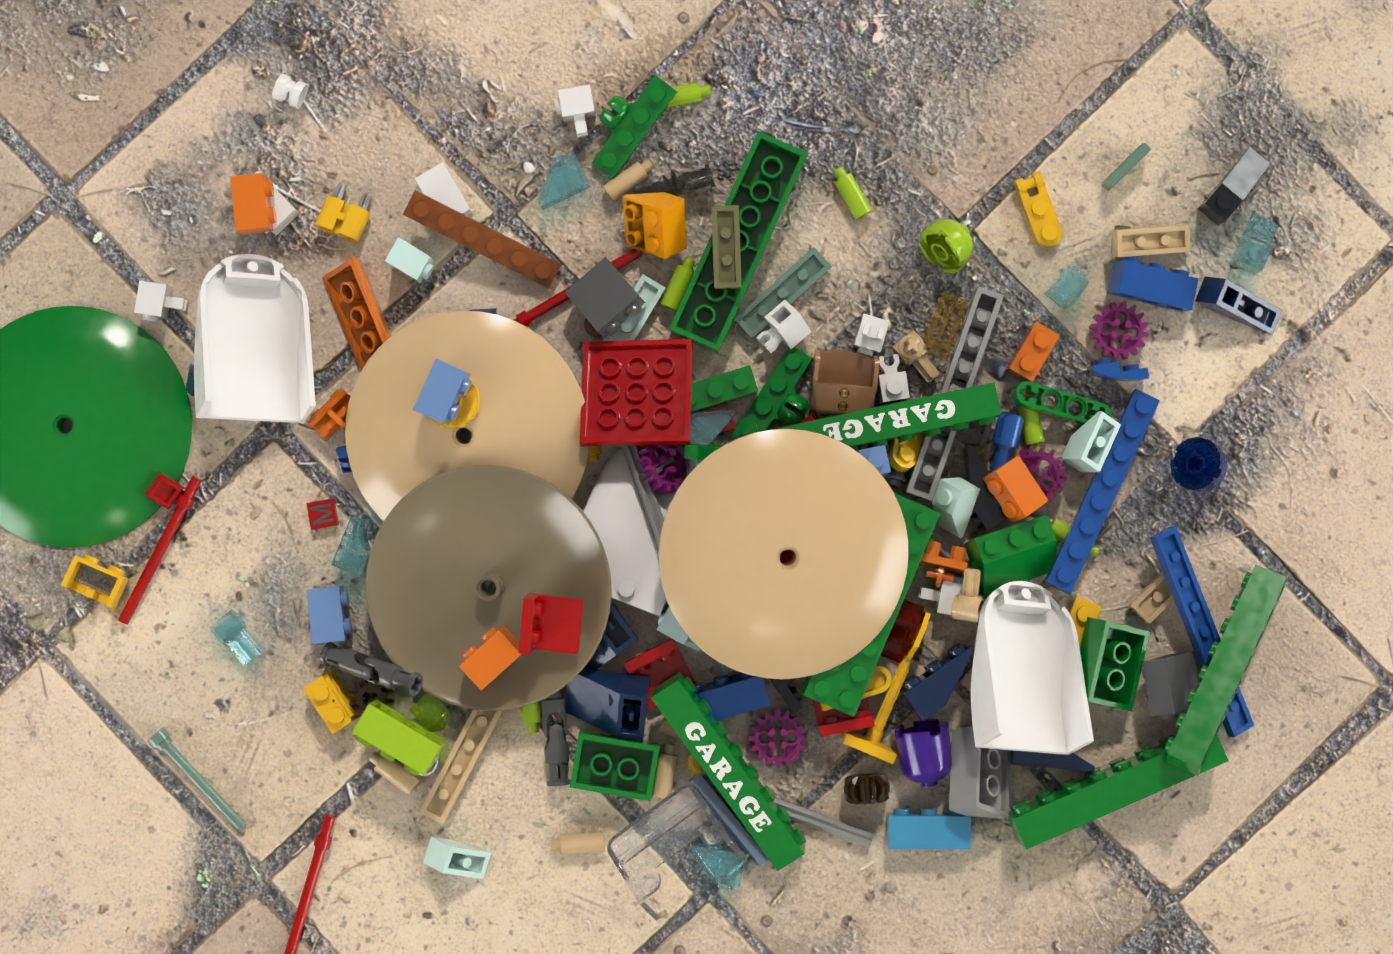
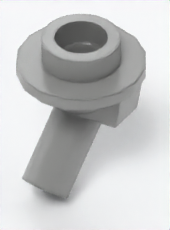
M892 467L891 472L884 477L888 485L893 488H901V484H907L904 472L897 471Z

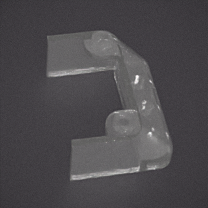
M684 785L678 788L613 836L607 845L609 856L639 905L656 921L661 917L648 898L661 885V876L656 868L692 841L700 837L704 844L710 847L718 846L725 841L740 859L745 856L726 826L702 794L692 785Z

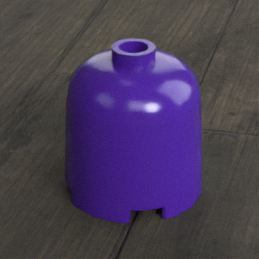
M938 719L913 721L914 727L904 729V725H899L895 728V737L903 775L910 781L921 783L922 787L937 785V781L945 778L950 773L952 767L948 722L940 725Z

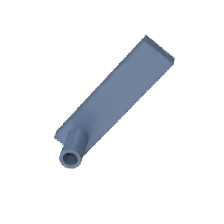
M701 774L694 775L688 780L755 864L763 865L768 860L767 856L714 792L713 789L716 786L706 774L703 777Z

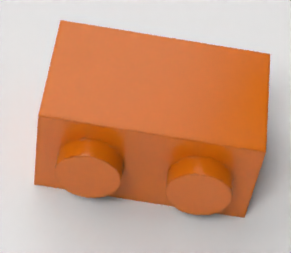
M264 173L230 176L235 231L241 235L274 231L273 224L277 223L275 207H271L270 197L274 196L272 180H268Z
M1035 322L1029 328L1005 371L1023 382H1033L1060 335Z
M1019 455L1003 463L983 477L989 492L995 496L1002 507L1003 513L1012 523L1027 517L1049 501Z
M505 625L498 630L495 627L491 628L482 637L485 642L479 648L473 645L462 655L465 660L459 667L481 691L522 655L518 653L519 641Z

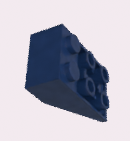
M612 601L607 626L601 642L583 669L597 670L639 638Z
M960 643L954 645L946 651L948 654L943 660H933L924 667L926 672L919 677L914 674L903 682L904 687L900 689V692L921 720H926L946 706L974 651L972 646L967 644L960 645Z
M583 669L567 684L566 713L616 737L643 740L650 677Z

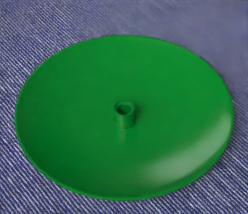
M61 306L38 310L24 315L0 329V526L21 538L42 545L68 548L86 547L114 540L133 531L161 508L160 504L146 497L144 493L159 472L179 482L191 446L192 413L188 392L185 390L186 387L178 368L167 351L144 329L117 314L85 306ZM70 419L73 425L70 432L65 433L63 423Z

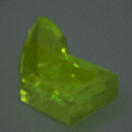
M430 692L426 693L409 708V711L429 732L445 729L450 718L449 710Z

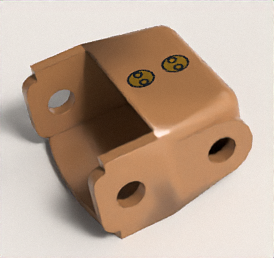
M815 350L810 410H815L819 414L842 415L874 408L879 376V356L874 355L872 357L858 352L842 350L822 352Z

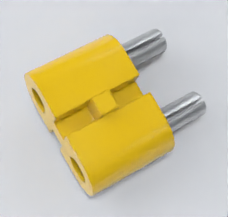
M338 182L333 196L326 197L314 226L331 235H338L349 242L358 243L371 214L366 209L372 195L368 192H363L358 206L347 204L344 200H341L347 185Z

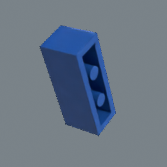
M1125 257L1124 260L1113 262L1107 294L1179 312L1191 311L1193 309L1198 278L1190 277V272L1174 269L1173 272L1167 271L1164 265L1149 263V266L1140 264V259L1134 257Z
M739 671V674L729 677L726 674L714 677L712 682L694 683L696 687L695 693L700 700L705 699L712 709L711 715L716 721L771 705L764 678Z

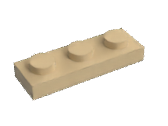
M1190 225L1112 230V257L1190 252Z

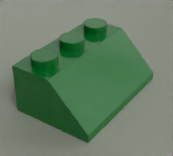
M1047 515L976 537L964 544L972 568L978 569L981 572L979 588L982 596L992 593L1006 583L1028 581L1048 574L1057 556V540Z

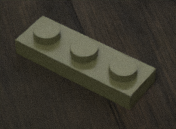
M739 205L711 206L714 289L742 288Z

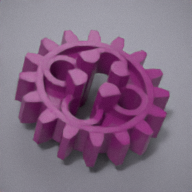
M1125 301L1121 302L1119 307H1117L1115 302H1111L1109 304L1110 310L1103 306L1100 308L1102 315H1093L1092 318L1097 323L1089 325V329L1095 330V334L1091 335L1089 339L1097 340L1098 343L1093 348L1098 349L1101 347L1103 349L1101 356L1104 357L1111 353V359L1116 360L1120 354L1121 358L1126 360L1129 356L1128 352L1135 356L1138 354L1136 347H1145L1146 344L1141 339L1149 337V333L1143 331V328L1148 326L1149 323L1141 322L1140 319L1145 314L1143 312L1136 314L1137 306L1133 305L1127 309ZM1122 313L1125 316V321L1120 325V330L1125 331L1132 328L1136 331V337L1132 338L1129 333L1118 337V332L1104 333L1101 327L1103 324H1106L1110 329L1119 326L1120 320L1117 318V315ZM1117 337L1118 342L1121 343L1119 349L1113 347V341Z
M646 445L639 450L640 455L643 456L637 460V463L643 466L639 470V474L646 475L643 482L645 484L651 482V490L655 491L660 488L662 495L667 492L670 495L676 493L689 475L688 472L694 469L693 466L688 465V461L691 459L684 458L685 446L680 448L678 445ZM674 457V462L664 466L662 471L657 473L656 468L667 463L669 458Z
M1031 445L1028 453L1022 448L1019 451V456L1023 463L1030 466L1028 470L1032 476L1038 470L1042 460L1049 463V466H1045L1036 482L1045 496L1051 501L1054 500V492L1060 494L1063 490L1060 484H1065L1067 481L1066 477L1061 476L1066 473L1067 467L1059 466L1063 458L1058 457L1055 459L1053 457L1054 449L1046 453L1045 445H1042L1039 451H1036L1034 445ZM1051 479L1053 485L1048 486L1044 482Z
M775 708L773 715H770L765 710V718L762 719L756 716L755 719L759 724L757 726L750 725V729L755 732L754 735L748 736L749 741H755L750 750H758L759 753L756 759L760 760L765 757L766 766H769L772 761H775L777 768H780L781 761H785L789 766L791 765L790 758L792 756L795 759L800 758L797 750H805V746L800 743L801 740L807 739V735L800 734V731L805 726L804 724L796 725L799 717L796 715L789 718L790 711L787 709L783 715L780 714L778 708ZM776 719L782 721V726L779 728L782 736H787L789 733L796 735V739L793 742H788L786 739L780 740V746L783 749V753L780 756L773 754V749L775 748L774 740L769 739L765 743L759 741V736L762 733H766L769 736L775 735L772 722Z

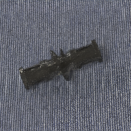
M707 163L704 168L691 172L687 171L679 176L672 169L670 170V179L662 175L663 181H656L639 189H636V187L631 189L632 194L666 192L679 197V195L689 194L700 188L710 185L715 187L716 185L709 163Z

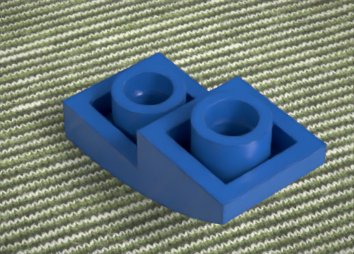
M1110 358L1094 360L1095 365L1087 368L1089 374L1114 381H1140L1149 378L1148 367L1139 369V364L1123 366V372H1121L1119 361L1111 362Z

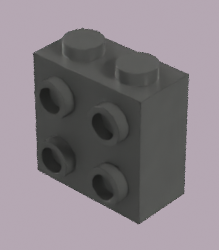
M606 257L565 292L595 330L604 338L615 334L620 329L621 323L628 317L632 318L637 315L642 309L641 306L646 303Z
M1194 651L1170 653L1142 661V675L1146 683L1147 704L1150 707L1151 716L1162 715L1163 720L1179 718L1181 712L1186 714L1190 707L1187 704L1189 694L1193 688L1197 690L1200 685Z

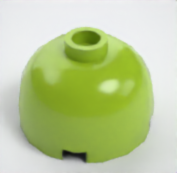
M937 220L927 226L919 235L922 236L919 246L925 257L934 266L937 262L944 266L942 271L954 274L958 272L971 257L973 242L969 230L964 224L955 220Z

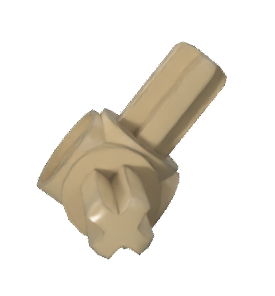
M914 330L892 346L894 353L899 354L900 361L906 366L912 364L927 383L938 377L939 371L924 354L928 349L926 344Z
M974 568L965 569L962 593L956 595L952 603L951 614L953 619L979 622L980 611L985 601L982 596L978 595L980 570Z

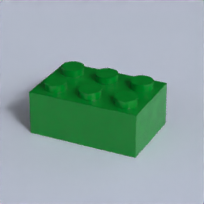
M1087 617L1080 654L1088 702L1132 712L1150 631Z
M580 730L569 788L651 801L660 744Z

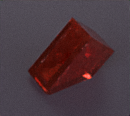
M904 599L881 656L898 663L903 660L919 629L924 606Z

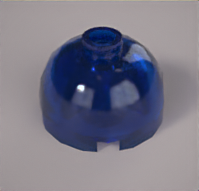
M1201 437L1186 439L1176 448L1177 453L1174 459L1171 458L1170 462L1171 475L1178 485L1195 492L1211 491L1220 485L1228 467L1227 457L1221 447L1211 440Z

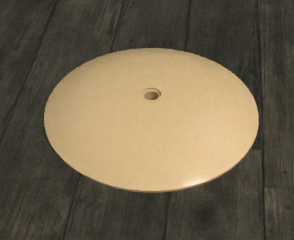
M453 311L432 315L418 320L392 335L375 351L360 372L351 393L346 415L345 438L350 467L362 495L383 521L396 504L418 485L446 471L474 465H497L526 471L553 484L572 499L581 482L589 452V447H581L580 445L581 407L585 403L579 383L563 357L551 344L528 327L512 319L480 311ZM435 359L471 374L469 380L474 383L479 391L481 400L479 411L473 421L464 427L455 429L441 427L433 422L430 417L413 410ZM461 428L470 430L472 434L470 442H464L460 439L459 431Z
M773 429L755 432L735 439L708 455L690 472L676 491L664 518L659 543V571L662 587L670 609L683 631L701 650L719 663L748 675L770 679H793L815 675L830 670L858 654L879 634L890 619L902 593L908 566V537L904 517L895 494L880 472L864 456L844 443L819 433L796 429ZM784 550H792L793 553L792 559L788 563L780 562V554Z

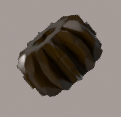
M363 679L364 684L358 680L354 682L355 687L359 691H349L350 696L357 697V700L349 702L350 706L359 705V708L355 711L357 716L365 711L369 704L367 701L369 696H366L367 692H376L378 696L375 699L384 704H395L394 699L388 698V695L395 693V690L389 689L386 691L385 687Z
M883 773L852 774L845 778V785H843L846 801L850 804L882 803L889 799L890 784L888 777Z

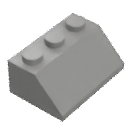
M973 727L953 729L950 744L952 767L949 773V810L965 816L1009 819L1010 750L975 747Z

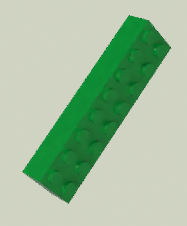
M758 131L725 203V206L739 205L742 288L714 289L713 240L711 234L669 327L670 333L683 339H692L693 343L717 354L719 353L808 155L807 152Z
M895 494V497L904 517L908 537L907 574L899 601L885 626L865 648L849 660L830 670L806 676L800 690L802 695L853 717L857 712L941 514L898 494Z
M1218 735L1199 774L1229 761ZM1170 736L1159 740L1160 745L1150 749L1149 746H1145L1134 751L1135 756L1126 760L1124 757L1117 758L1109 762L1110 767L1103 770L1095 768L1094 772H1086L1083 779L1078 781L1069 779L1060 784V789L1050 792V789L1037 793L1035 800L1028 803L1022 800L1012 804L1008 820L1018 843L1027 850L1196 775L1167 763L1168 753L1164 752Z

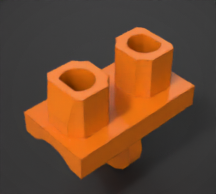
M342 387L336 390L330 396V399L311 415V418L307 421L308 425L328 441L341 427L343 429L346 427V415L351 396Z
M929 540L919 565L939 569L938 571L927 569L926 577L935 578V587H941L942 580L953 582L954 574L945 573L944 570L964 575V571L968 566L966 562V548L952 546L950 558L948 559L939 557L941 543Z

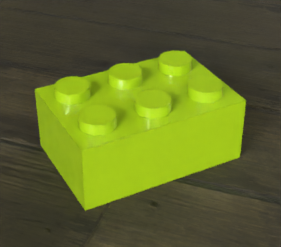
M379 700L368 704L352 731L357 736L356 740L369 748L371 745L381 750L380 755L392 762L395 759L405 764V770L416 776L419 773L425 775L431 770L447 743V740Z

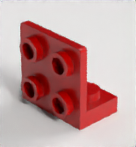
M528 593L523 598L518 653L530 655L536 649L577 654L580 644L583 599Z
M672 638L624 663L628 673L650 677L647 704L650 710L657 707L651 699L653 689L677 673L681 672L684 678L689 677L693 683H696L676 642Z
M868 698L861 700L854 717L834 708L822 711L820 702L813 700L821 737L875 726Z

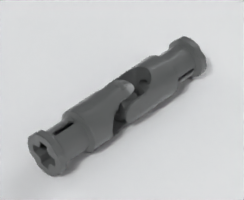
M332 642L326 643L320 653V663L325 666L332 665L338 667L341 672L363 678L392 690L400 689L406 691V694L412 697L420 692L423 685V676L418 672L410 673L404 671L401 666L370 657L349 648L346 650L338 648Z
M560 689L541 700L543 734L545 738H548L544 749L545 763L548 764L549 772L547 786L570 785L571 781L568 779L567 773L569 749L563 735L566 736L567 732L565 698L562 697ZM555 712L559 713L562 718V724L552 723L547 725L548 716Z

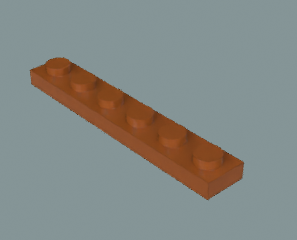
M414 190L403 212L404 216L547 288H550L561 266V263L417 190Z

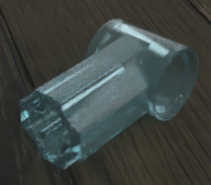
M231 609L210 626V629L215 637L222 644L227 645L240 662L247 666L260 656L264 650L246 630L247 626L242 618Z

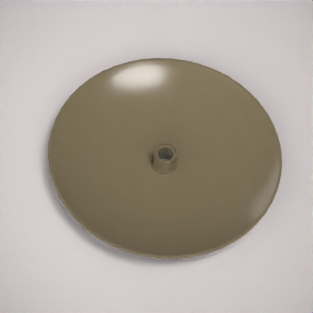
M474 465L446 471L428 479L405 495L391 510L376 534L370 550L366 571V599L373 629L381 646L395 665L401 666L404 671L410 673L418 672L423 676V685L421 687L423 691L452 705L482 711H501L531 705L556 693L571 682L592 658L601 642L610 614L612 589L609 563L603 544L591 521L581 508L556 486L536 475L515 468L497 465ZM486 580L495 583V593L488 592L485 589L484 583ZM528 593L583 599L580 644L577 654L534 649L530 655H520L482 691L459 667L465 660L462 655L473 645L479 648L485 642L482 637L493 627L498 630L505 625L515 638L520 641L523 598Z

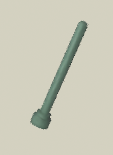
M164 727L156 732L147 741L154 750L156 748L160 752L163 750L237 830H244L246 822L171 743L173 740L170 738L171 734Z

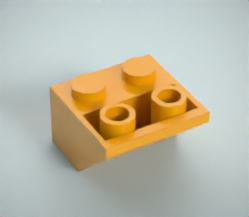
M666 192L626 194L622 196L627 247L662 259H667L687 249L684 198Z

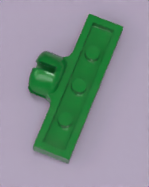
M655 75L633 104L620 96H614L607 104L617 111L618 114L615 115L610 110L603 108L599 117L600 121L612 133L592 161V164L612 179L615 178L678 91Z
M795 347L792 349L788 348L732 436L738 439L755 432L770 430L777 421H781L787 426L799 424L802 419L793 412V409L806 415L809 403L804 397L797 394L796 390L812 366L814 359Z

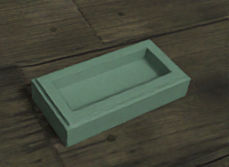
M1142 143L1102 182V186L1107 191L1111 190L1151 148L1146 143Z

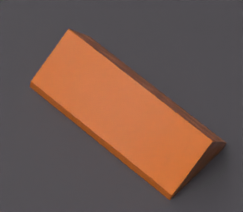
M352 257L322 278L360 371H362L370 357L392 335L362 262L356 257Z

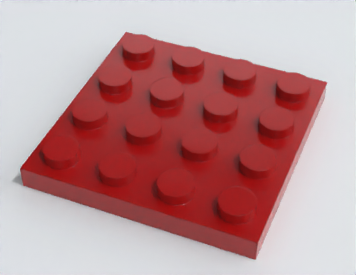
M692 339L585 341L582 371V394L585 403L581 407V447L691 445Z

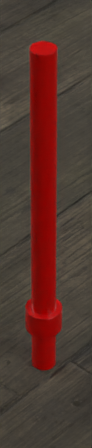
M632 249L611 263L619 270L641 257L642 253L639 250ZM570 287L527 312L524 310L515 315L517 318L514 321L529 327L533 324V320L569 300L570 298L565 292Z
M192 475L184 493L179 494L175 502L177 506L118 619L120 622L128 625L179 524L186 511L191 509L195 501L193 497L202 482L200 478Z
M325 814L320 834H316L313 844L315 851L284 954L296 953L324 855L331 845L332 838L330 835L336 818L333 815Z

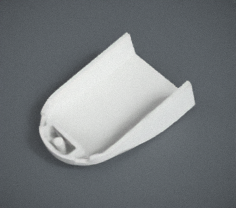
M255 254L234 255L221 260L204 278L198 295L194 347L196 418L305 423L315 408L308 300L297 278L294 279L283 269L284 266L279 262Z
M620 449L603 466L583 512L597 531L605 549L611 575V598L660 616L666 602V596L659 571V551L623 449ZM674 457L669 458L667 463L656 468L657 473L661 472L664 466L674 462ZM689 460L688 465H691L695 468V465L692 463L691 460ZM658 488L654 492L665 518L675 493L670 495L667 492L662 495L660 488Z
M1027 581L1006 583L993 591L982 605L971 675V713L975 747L1070 755L1094 742L1078 635L1072 617L1065 606L1061 608L1051 597L1053 594L1035 583Z

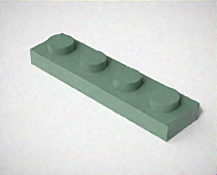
M813 247L735 317L734 321L752 340L769 325L764 318L769 312L784 300L791 305L828 272L832 266Z

